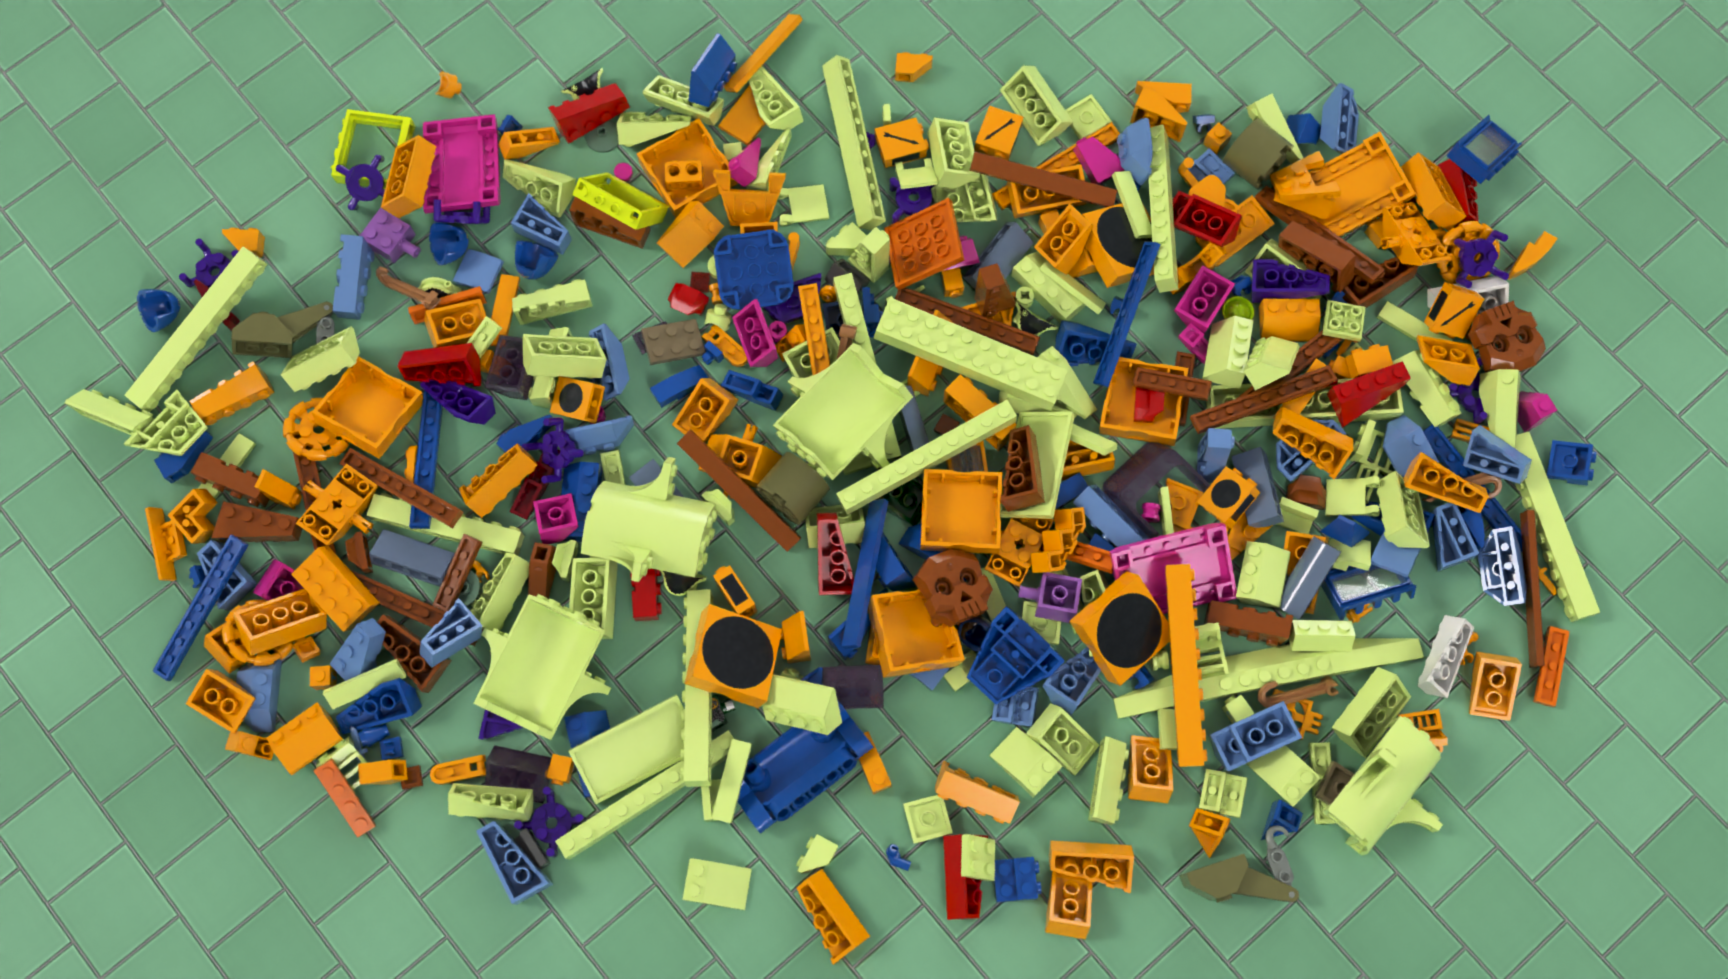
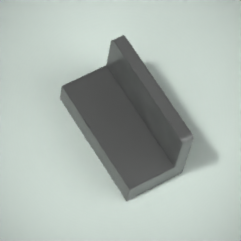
M843 258L833 263L825 277V281L834 287L833 277L852 273L857 294L862 287L868 286L870 279Z
M527 828L519 832L520 836L514 840L541 870L551 864L532 832Z

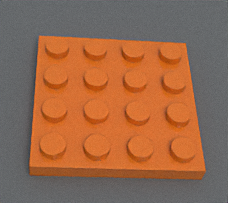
M949 198L884 228L890 237L889 256L895 287L898 290L965 261L953 204Z

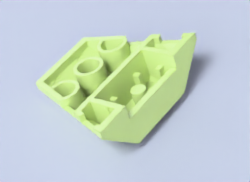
M979 173L978 179L955 189L939 187L937 185L931 188L935 204L946 198L952 201L956 222L997 221V210L987 175Z
M176 390L164 402L166 408L142 432L136 430L124 445L182 456L208 427L190 407L180 392Z

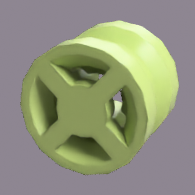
M1025 286L1019 288L1016 292L1015 302H1019L1027 309L1031 307L1034 300V291Z
M1161 650V652L1155 654L1150 659L1152 671H1157L1158 668L1169 669L1167 650Z

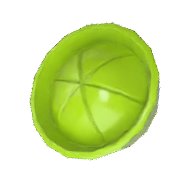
M1233 296L1224 302L1222 314L1224 319L1238 316L1252 320L1254 317V307L1248 299L1242 296Z

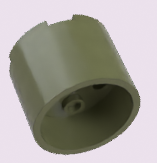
M1257 118L1236 139L1226 153L1223 163L1258 190L1263 186L1261 182L1269 180L1270 175L1280 168L1287 159L1286 152L1291 151L1294 145L1261 119Z
M785 452L756 486L758 487L756 490L772 507L774 506L779 512L783 513L785 518L797 525L804 521L830 490L827 482L810 465L790 452Z

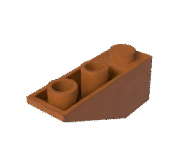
M534 543L529 564L528 595L537 597L540 594L549 599L556 573V568L552 564L556 547L553 545Z

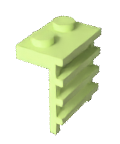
M1369 419L1365 424H1361L1357 434L1359 436L1357 441L1355 440L1353 443V451L1349 461L1380 468L1382 474L1389 475L1393 471L1389 470L1391 462L1388 457L1384 468L1378 466L1384 450L1383 441L1385 433L1375 430L1376 422ZM1377 435L1382 440L1374 462L1371 463L1367 459Z
M1206 623L1201 626H1195L1199 631V640L1195 641L1196 648L1200 649V654L1220 651L1219 654L1200 657V660H1197V665L1222 661V664L1200 667L1202 675L1224 671L1225 676L1229 675L1219 623Z
M348 736L345 740L343 739L334 745L330 752L326 751L317 758L316 768L331 758L340 770L356 757L361 761L358 764L368 762L354 747V742ZM358 764L344 775L346 780L359 770ZM359 778L350 785L353 790L360 785Z

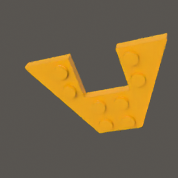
M1167 478L1166 487L1169 489L1174 533L1191 529L1193 527L1190 526L1199 505L1197 501L1203 495V492ZM1244 513L1229 531L1228 543L1231 560L1245 550L1247 541H1256L1272 526L1251 527L1248 525L1246 513Z

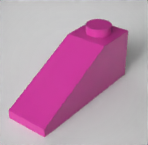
M759 137L732 158L728 164L729 170H731V178L743 187L757 178L761 139Z

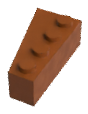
M577 197L574 198L569 209L576 226L643 249L651 231L650 226L635 230Z
M1294 221L1279 234V247L1297 261L1303 260L1306 268L1309 270H1316L1317 272L1330 275V282L1336 285L1335 290L1339 293L1354 278L1355 255L1351 251L1341 248L1335 242L1323 238L1320 234L1314 233L1304 225Z
M1398 257L1391 258L1379 264L1385 271L1373 284H1370L1354 272V278L1342 290L1345 293L1343 299L1348 304L1367 308L1414 278L1419 266L1402 264ZM1333 284L1331 289L1337 293V290H1335L1336 285Z
M998 264L980 268L974 298L981 315L993 317L998 312L1016 307L1011 289Z
M1029 425L1010 430L1007 451L1008 461L1005 465L1006 476L1003 479L1004 490L1000 500L1008 512L1045 502L1036 435Z
M201 452L190 472L195 476L194 480L204 485L206 482L213 484L212 488L220 492L224 490L231 492L230 496L241 500V498L247 499V503L258 508L259 505L266 507L270 500L254 487L259 478L254 472L247 470L246 473H243L244 470L233 464L227 466L223 460Z
M223 501L211 538L221 543H226L230 535H234L244 542L299 541L303 529L296 524L299 520L298 517Z
M1214 600L1208 603L1204 624L1219 623L1220 631L1227 632L1229 636L1247 637L1248 641H1263L1271 647H1278V645L1280 646L1289 639L1293 615L1286 614V617L1283 618L1278 617L1276 612L1272 611L1258 613L1256 608L1243 607L1241 610L1238 609V605Z
M382 614L377 621L386 632L382 645L392 654L394 659L399 661L406 674L416 683L419 690L429 693L452 660L447 658L431 668L420 655L422 639L391 616Z

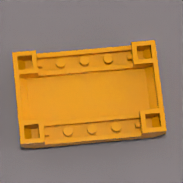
M1381 132L1363 140L1362 144L1324 163L1325 166L1309 171L1316 186L1336 181L1341 190V197L1336 198L1335 204L1326 220L1308 214L1339 237L1382 216L1384 206L1407 203L1416 196Z

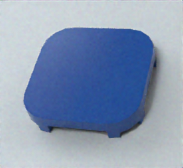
M767 229L765 231L736 235L729 234L717 242L714 248V259L719 295L727 307L733 310H742L754 299H758L760 307H769L783 304L790 299L794 290L789 246L781 233Z

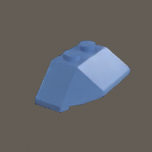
M1339 83L1323 105L1320 139L1341 154L1356 147L1359 118L1357 104L1353 97L1355 95L1354 90L1343 83Z
M1140 118L1127 126L1117 138L1121 167L1125 171H1130L1133 179L1139 185L1144 184L1151 175L1152 170L1150 165L1152 162L1153 146L1148 118Z
M603 323L589 331L590 338L598 339L607 359L602 378L590 379V383L605 387L602 399L607 401L620 395L630 378L623 346L609 327Z
M630 415L563 431L569 434L568 437L571 441H574L576 449L583 450L585 455H592L599 450L610 451L620 446L634 426V421Z
M1405 415L1387 423L1383 448L1393 468L1402 477L1405 476L1411 461L1420 452L1439 463L1420 426Z
M1313 420L1344 435L1347 434L1334 420ZM1280 440L1276 443L1277 469L1291 482L1314 464V462L1302 456L1301 452L1296 448H1292Z
M1510 526L1493 529L1485 540L1484 547L1478 551L1483 591L1503 606L1524 604L1527 585L1521 548L1514 528Z
M276 660L274 664L268 666H253L254 664L248 663L237 671L236 682L253 695L256 700L243 721L253 732L274 733L282 660Z

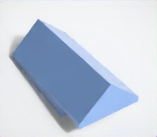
M1284 701L1210 734L1215 757L1227 772L1302 738Z

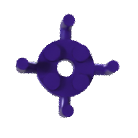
M375 155L370 165L359 164L350 170L344 165L336 166V171L346 176V187L352 196L348 204L349 210L356 211L359 200L372 201L379 195L384 196V177L377 169L379 163L385 160L382 155ZM363 177H367L370 181L367 188H363L360 185V179Z
M891 177L889 190L891 192L896 191L895 202L898 207L892 214V224L898 222L903 214L911 216L930 207L932 204L931 188L935 185L901 189L899 180ZM916 194L919 196V199L912 201L909 199V196Z
M434 199L433 219L435 222L488 224L490 222V206L483 207V216H481V202L473 201V212L445 211L444 215H441V200Z
M1494 230L1486 240L1478 238L1466 242L1460 238L1455 239L1454 244L1460 248L1458 257L1460 258L1459 267L1462 270L1455 280L1456 283L1470 288L1472 282L1465 279L1468 275L1482 277L1488 271L1494 276L1507 280L1509 274L1494 266L1498 258V252L1492 243L1496 239L1505 242L1508 240V235ZM1480 252V259L1475 262L1474 256Z
M198 238L195 244L202 250L205 257L195 265L196 277L190 279L185 273H181L179 279L187 287L195 286L194 280L197 279L210 288L231 261L221 253L212 254L205 242ZM233 250L231 255L235 257L238 251ZM217 268L220 269V272H219L218 275H216V276H212V275H211V273H212V271H213L214 269H217Z
M1478 358L1477 362L1480 368L1483 364L1481 358ZM1479 371L1470 386L1462 384L1457 387L1455 383H1452L1448 387L1450 395L1456 397L1458 403L1462 404L1465 410L1473 413V422L1475 424H1480L1487 418V413L1484 412L1481 399L1472 396V390L1479 392Z
M545 418L543 421L544 425H556V431L545 434L543 436V443L522 444V448L526 451L542 450L543 462L554 468V475L542 477L541 480L544 484L561 481L562 468H567L574 458L584 455V451L576 449L574 441H571L568 437L569 434L563 431V418ZM558 446L560 447V454L558 453V450H557V447H558Z
M544 787L543 793L546 795L547 803L534 811L531 821H516L514 827L519 830H524L525 828L532 829L537 839L549 844L546 854L555 858L558 855V846L555 841L570 832L573 825L586 822V817L581 814L572 817L566 807L555 803L554 790ZM551 817L557 819V826L553 829L547 827V821Z

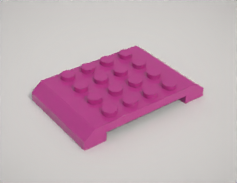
M496 115L423 122V138L436 146L435 159L431 166L432 172L429 176L428 188L424 195L423 210L425 214L434 212V199L441 200V212L472 209L473 201L481 202V207L500 205L499 133Z
M1210 523L1119 546L1110 551L1115 580L1126 571L1139 575L1163 614L1168 613L1166 565L1190 564V569H1194L1195 581H1191L1192 589L1196 590V600L1193 601V607L1209 603L1211 600L1225 602L1237 599L1226 525L1224 523Z

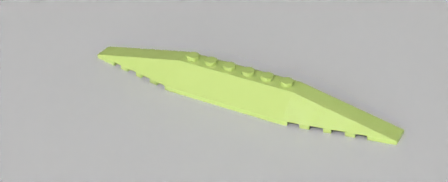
M1355 638L1351 652L1291 651L1290 644L1226 656L1229 675L1225 676L1224 671L1203 674L1202 680H1198L1199 689L1202 688L1203 701L1200 702L1260 690L1264 684L1276 681L1278 686L1421 659L1424 658L1419 638ZM1222 661L1197 665V668L1222 664ZM1172 675L1113 699L1117 718L1155 712L1159 709L1174 708Z

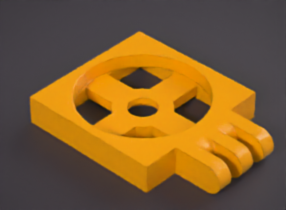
M1274 689L1272 695L1279 694L1284 691ZM1307 699L1297 701L1302 706L1304 715L1296 712V702L1286 705L1287 709L1292 713V719L1302 723L1298 729L1302 736L1299 740L1303 739L1305 731L1318 735L1319 730L1312 728V726L1320 727L1321 723L1315 721L1314 718L1322 720L1323 715L1311 711L1313 701Z

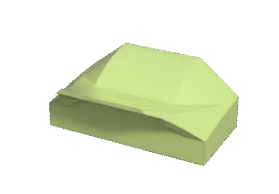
M719 489L705 491L701 495L703 501L716 504L715 511H718L717 515L728 526L735 522L732 502Z
M575 540L557 544L552 564L557 569L562 581L570 582L573 558H576L579 544Z

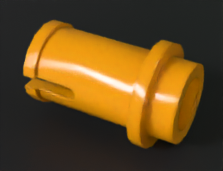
M1370 603L1365 604L1363 612L1360 614H1356L1354 609H1349L1346 617L1352 623H1358L1360 618L1373 610L1372 606L1367 608Z

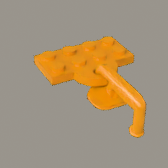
M1187 157L1178 167V173L1191 188L1188 194L1191 196L1193 194L1242 215L1235 241L1222 247L1227 254L1217 263L1216 267H1218L1271 228L1275 223L1253 195L1237 205L1233 200L1225 198L1226 187L1217 176L1208 175L1198 182L1188 170V168L1193 167L1194 161L1192 158ZM1198 237L1194 238L1202 249L1210 243Z

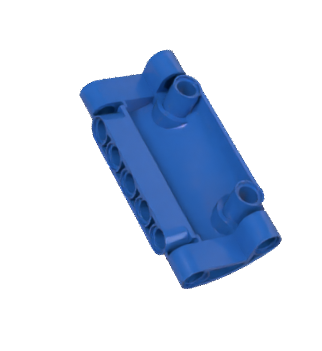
M838 699L842 723L829 735L791 727L748 760L738 803L760 834L775 822L785 821L850 772L856 766L857 760L874 748Z

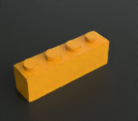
M254 361L248 364L249 368L245 371L238 370L235 372L234 378L219 382L215 390L208 389L189 401L193 410L205 425H213L217 420L229 417L235 411L248 408L252 403L267 399L271 394L275 393L266 373Z
M1282 407L1274 420L1273 434L1290 447L1300 451L1302 456L1309 458L1315 463V466L1329 473L1331 478H1336L1353 451V438Z
M517 443L498 458L497 464L488 465L485 468L484 474L480 477L475 475L471 478V484L467 487L462 485L459 488L465 505L481 518L489 514L499 501L504 500L513 488L519 486L526 475L531 474L537 466L536 461Z
M1422 452L1411 461L1403 478L1407 488L1481 513L1489 497L1485 487L1464 480Z
M943 760L935 785V792L938 793L937 795L944 800H949L950 798L963 808L969 806L980 815L985 816L988 814L999 823H1011L1020 803L1018 796L995 785H992L990 788L983 779L979 777L972 779L966 771L960 768L953 770L949 768L950 763Z
M1050 840V870L1073 877L1079 876L1093 883L1095 881L1103 883L1107 887L1123 889L1124 892L1131 894L1134 863L1132 845Z
M823 869L807 878L797 887L807 911L811 912L814 917L813 924L816 930L819 929L824 938L822 943L825 949L828 948L832 955L830 960L833 965L870 937Z

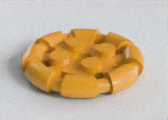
M1466 221L1460 223L1456 228H1451L1440 241L1446 251L1449 245L1452 246L1451 251L1448 252L1451 257L1450 261L1436 263L1437 268L1440 269L1441 277L1450 284H1457L1455 280L1458 271H1462L1459 267L1460 258L1458 257L1460 248L1454 244L1455 239L1460 238L1466 242L1478 238L1486 240L1494 230L1485 223L1479 224L1478 221ZM1495 240L1492 244L1498 252L1497 259H1499L1500 244L1498 240ZM1480 252L1474 256L1475 262L1480 259ZM1488 271L1482 277L1468 275L1465 279L1472 281L1487 278L1491 273Z
M311 398V401H302L296 404L288 412L289 416L285 418L283 423V437L287 439L286 444L296 455L307 457V460L324 461L332 456L335 458L349 446L348 441L343 438L337 440L338 436L325 428L319 434L313 431L314 428L320 425L315 423L312 411L308 413L307 409H315L323 398ZM295 420H301L300 424L295 423ZM300 434V437H301V438H299V439L294 438V436ZM329 445L330 449L324 451L322 447Z
M261 599L246 601L244 605H238L233 608L225 618L226 624L222 627L223 642L225 646L229 647V653L243 663L254 664L253 666L272 665L274 661L285 658L293 649V641L257 653V656H250L241 640L239 631L233 627L236 625L233 613L266 602V600ZM239 640L241 645H237L235 642ZM273 649V654L268 653V651Z

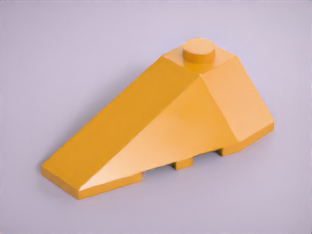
M1286 531L1284 550L1291 552L1287 569L1288 576L1292 573L1313 536L1327 544L1329 537ZM1318 592L1305 613L1314 614Z

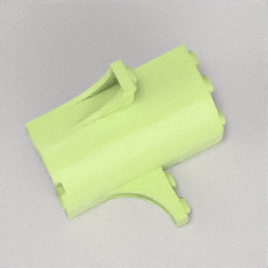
M853 343L833 364L820 373L806 378L792 376L787 381L792 387L790 389L792 393L797 397L800 396V398L773 424L777 430L776 435L781 440H786L788 443L787 447L794 454L797 453L802 459H805L808 462L807 464L817 471L823 478L827 476L834 480L860 452L866 457L869 456L871 459L869 461L870 464L876 469H882L889 465L884 449V440L888 426L896 414L913 396L904 384L883 374L862 347Z
M668 457L663 462L659 476L650 483L640 486H628L603 481L596 489L591 499L590 511L586 515L581 554L600 557L622 564L631 571V581L639 582L643 576H646L648 569L651 568L696 577L697 573L702 571L703 564L706 565L708 553H705L706 546L708 547L710 540L714 538L715 529L712 527L713 522H716L718 511H715L716 504L673 495L675 483L672 482L673 477L677 474L678 466L675 465L676 458Z
M529 594L509 634L495 628L492 631L484 628L481 635L487 639L490 645L491 664L488 675L473 704L552 740L562 717L576 700L591 693L608 695L611 690L610 687L605 685V680L597 676L593 679L591 678L592 674L586 671L606 630L599 627V622L590 618L588 620L586 615L561 606L555 600L548 599L540 594L537 597Z
M1399 716L1388 723L1389 731L1332 804L1323 810L1324 814L1351 835L1345 843L1361 856L1368 854L1383 833L1395 824L1412 823L1422 826L1432 833L1439 831L1443 826L1435 814L1432 812L1428 813L1422 808L1423 805L1419 801L1411 799L1441 759V752L1429 740V734L1423 730L1419 731L1407 717Z

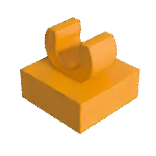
M1441 730L1426 732L1430 736L1429 740L1442 752L1443 746L1448 745V738Z

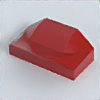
M675 283L668 301L670 302V308L686 315L696 313L702 316L709 302V297L690 286Z
M1136 387L1133 422L1153 423L1155 416L1164 411L1165 393Z

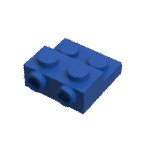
M862 287L863 316L870 338H874L883 311H879V304H874V293L870 294V287Z
M1552 440L1547 478L1567 480V483L1588 486V480L1592 481L1594 469H1590L1591 463L1596 462L1597 452L1593 451V445Z
M1034 857L995 860L994 884L996 902L1038 899V894H1041V883L1036 882V873H1039V863L1034 861Z

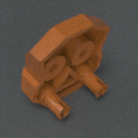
M1514 301L1485 310L1475 316L1472 327L1468 329L1465 338L1472 342L1474 349L1479 350L1485 372L1497 369L1519 370V372L1528 370L1536 366L1546 350L1544 339L1535 328L1538 324L1531 312L1517 308Z
M949 549L933 555L924 561L913 578L914 583L926 599L924 605L931 617V623L935 627H939L943 623L952 627L980 616L988 610L987 601L993 589L987 576L982 575L979 561L974 554Z

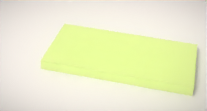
M1019 412L1016 428L1029 425L1036 435L1045 502L1009 512L1000 503V518H1054L1075 417L1073 412Z
M677 694L568 750L595 804L681 760V749L684 748L681 730L685 728V722H682L681 713L684 708Z

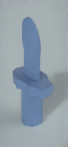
M351 727L350 733L354 746L365 758L364 753L368 752V749L361 748L358 732L355 727Z

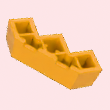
M1084 507L1055 510V529L1042 531L1044 551L1030 553L1032 573L1054 572L1064 569L1067 564L1065 562L1067 556L1072 554L1078 543L1076 539L1079 533H1083L1086 527Z

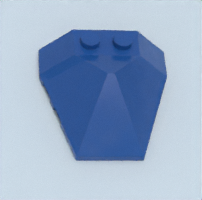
M1006 606L993 619L990 625L991 628H989L980 647L981 651H978L967 678L996 705L1051 676L1065 660L1022 617Z

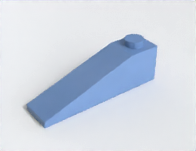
M1088 647L1075 657L1067 660L1043 684V688L1052 704L1062 707L1070 716L1101 672L1094 657L1089 656L1090 649Z

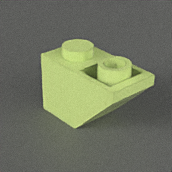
M853 222L845 225L836 237H831L827 241L826 253L828 255L851 256L859 243L867 235Z
M816 834L815 838L811 837L806 845V848L809 850L805 856L801 855L796 864L799 867L797 871L803 874L828 866L838 849V845Z

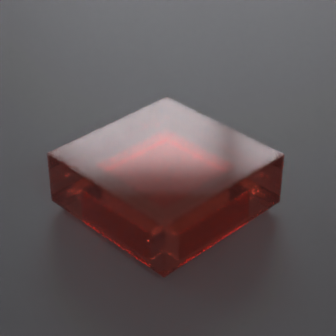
M691 272L690 287L701 292H709L710 273Z

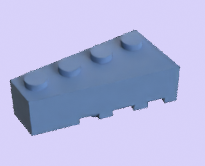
M493 821L476 831L512 904L518 905L553 885L499 822Z

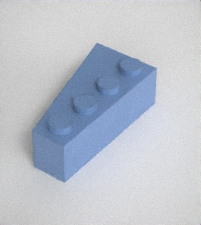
M341 234L340 241L344 242L343 250H339L338 256L341 269H337L336 274L339 286H335L333 312L338 318L360 320L361 313L363 314L365 308L363 301L364 296H367L368 293L367 280L371 277L370 265L374 261V251L363 236Z

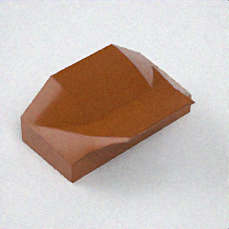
M1300 474L1293 483L1287 485L1286 498L1314 509L1324 510L1326 490L1323 488L1320 477Z
M362 531L356 532L352 538L345 541L348 560L365 574L372 573L373 567L369 556L367 536Z

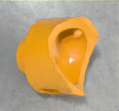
M441 71L439 73L441 80L440 88L435 94L449 99L454 94L459 95L462 84L458 83L457 76Z

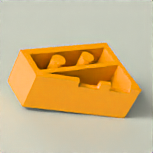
M1070 440L1061 481L1067 480L1078 473L1086 476L1113 470L1115 464L1113 452L1104 456Z

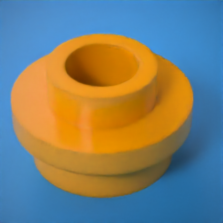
M826 285L820 290L819 295L823 301L831 303L837 300L833 286Z

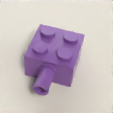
M381 208L360 234L374 252L394 264L403 251L413 256V258H416L421 251L420 247L410 243L416 235L412 227Z
M1043 572L1040 587L1037 589L1020 585L1018 598L1031 599L1037 602L1035 617L1070 623L1069 621L1077 615L1082 579Z

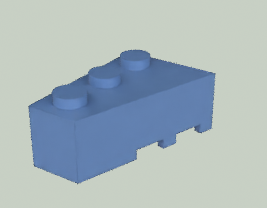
M1207 429L1198 444L1197 482L1213 483L1225 468L1231 448H1234L1235 443L1232 430Z
M458 598L453 607L444 614L440 622L435 624L421 640L420 655L432 668L480 639L483 625Z

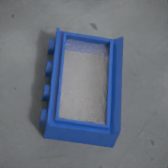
M1487 115L1463 136L1446 156L1481 184L1486 179L1489 181L1519 153L1518 147L1522 143L1518 144L1514 138L1490 120V115Z
M1372 564L1368 571L1348 566L1347 571L1331 569L1321 585L1340 621L1344 620L1346 610L1353 608L1356 614L1362 613L1365 604L1372 603L1374 608H1379L1382 605V600L1390 597L1393 603H1396L1400 600L1401 593L1405 592L1412 599L1414 598L1417 586L1412 583L1409 576L1407 578Z

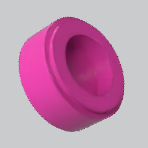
M619 163L614 168L615 177L624 182L629 181L633 176L632 168L627 163Z

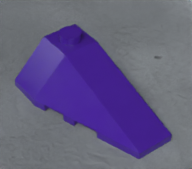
M1253 259L1252 303H1261L1263 299H1299L1329 294L1330 275L1309 269H1298L1291 264L1287 266L1273 259Z
M436 380L420 383V387L454 417L470 423L485 425L496 414L493 398L490 395L464 385H457L456 382L447 381L446 384L439 383Z

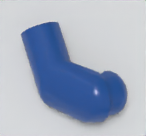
M889 845L886 849V855L890 864L908 871L911 861L901 858L897 845Z

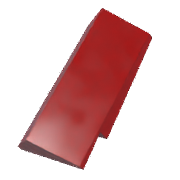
M1180 190L1173 198L1174 228L1220 247L1235 241L1242 215L1193 194L1191 196Z

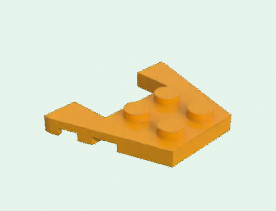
M1320 151L1270 175L1271 183L1280 201L1305 200L1307 196H1316L1317 199L1324 198V195H1334V198L1341 197V190L1336 181L1316 186L1308 170L1325 166Z
M714 169L713 175L731 226L770 221L785 181L786 173L769 172V191L731 189V170Z

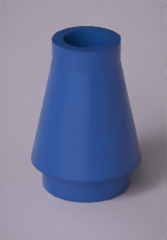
M386 724L362 729L363 731L358 732L363 747H371L390 735Z

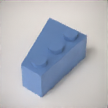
M528 193L511 222L514 232L563 255L572 240L568 230Z
M1479 425L1472 430L1463 466L1521 484L1527 478L1532 460Z
M1446 503L1436 507L1431 513L1435 514L1432 523L1437 571L1439 572L1474 559L1479 555V552L1457 505Z
M210 540L197 553L206 576L224 546L221 542ZM238 563L217 600L218 609L230 611L258 584L240 563Z
M373 618L358 623L330 665L345 681L376 668L377 664L375 661L377 654H380L385 630Z

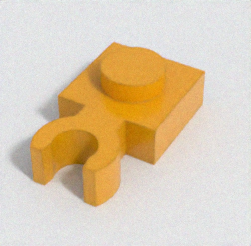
M311 636L293 640V650L302 663L320 655V649Z

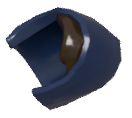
M980 615L960 623L958 635L961 642L973 651H981L980 647L989 628H991L992 622Z

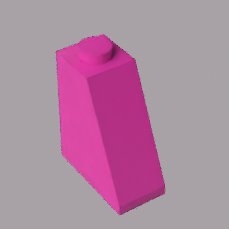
M1093 136L1088 139L1084 137L1076 142L1077 145L1073 151L1091 183L1100 185L1111 179L1114 172L1125 171L1121 167L1120 158Z
M1519 392L1517 421L1524 432L1542 424L1557 411L1548 394Z

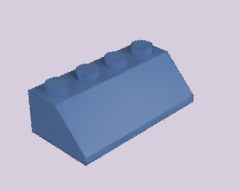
M1096 484L1088 486L1073 501L1076 505L1074 508L1084 507L1085 515L1090 519L1088 521L1090 525L1095 529L1099 528L1103 532V538L1109 543L1113 542L1117 547L1151 539Z

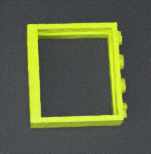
M347 109L345 119H342V132L338 135V148L334 151V164L331 165V176L335 182L346 184V176L336 171V166H346L356 123L401 129L397 144L399 146L413 138L415 130L413 120L410 117ZM367 177L360 179L361 186H369L370 181ZM384 179V188H383V189L386 188V184H387V180H388V179Z
M608 172L579 178L572 194L635 230L662 223L669 208L665 203ZM634 212L639 214L638 218L633 216Z

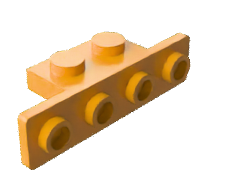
M147 507L145 512L158 578L162 581H175L177 578L173 562L187 556L183 533L172 520L165 523L162 508Z

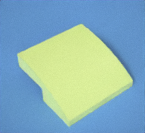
M1329 539L1328 544L1341 551L1332 568L1347 571L1348 566H1352L1366 571L1369 570L1371 566V541L1361 540L1351 548L1335 539Z
M1206 769L1199 809L1241 819L1248 779L1246 777L1230 775L1226 772Z

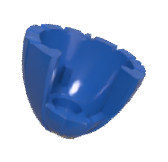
M432 224L429 232V242L431 243V252L437 264L440 266L447 265L459 259L468 248L469 238L467 232L460 227L450 224Z
M530 241L516 242L515 265L516 270L523 278L534 280L543 277L552 269L558 259V254L546 246L543 247L541 244Z
M142 289L138 292V310L141 312L140 315L143 322L146 323L145 326L151 332H158L164 329L178 316L180 302L172 293L159 289Z

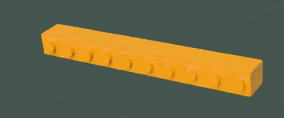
M1190 564L1166 565L1165 577L1178 767L1204 766V762L1207 761V749H1203V741H1206V731L1202 729L1201 721H1205L1204 709H1200V701H1203L1202 688L1199 689L1198 680H1202L1201 668H1197V660H1200V649L1196 648L1195 640H1199L1198 628L1194 627V620H1197L1198 617L1197 608H1193V601L1196 600V590L1192 589L1191 581H1195L1194 569H1190Z

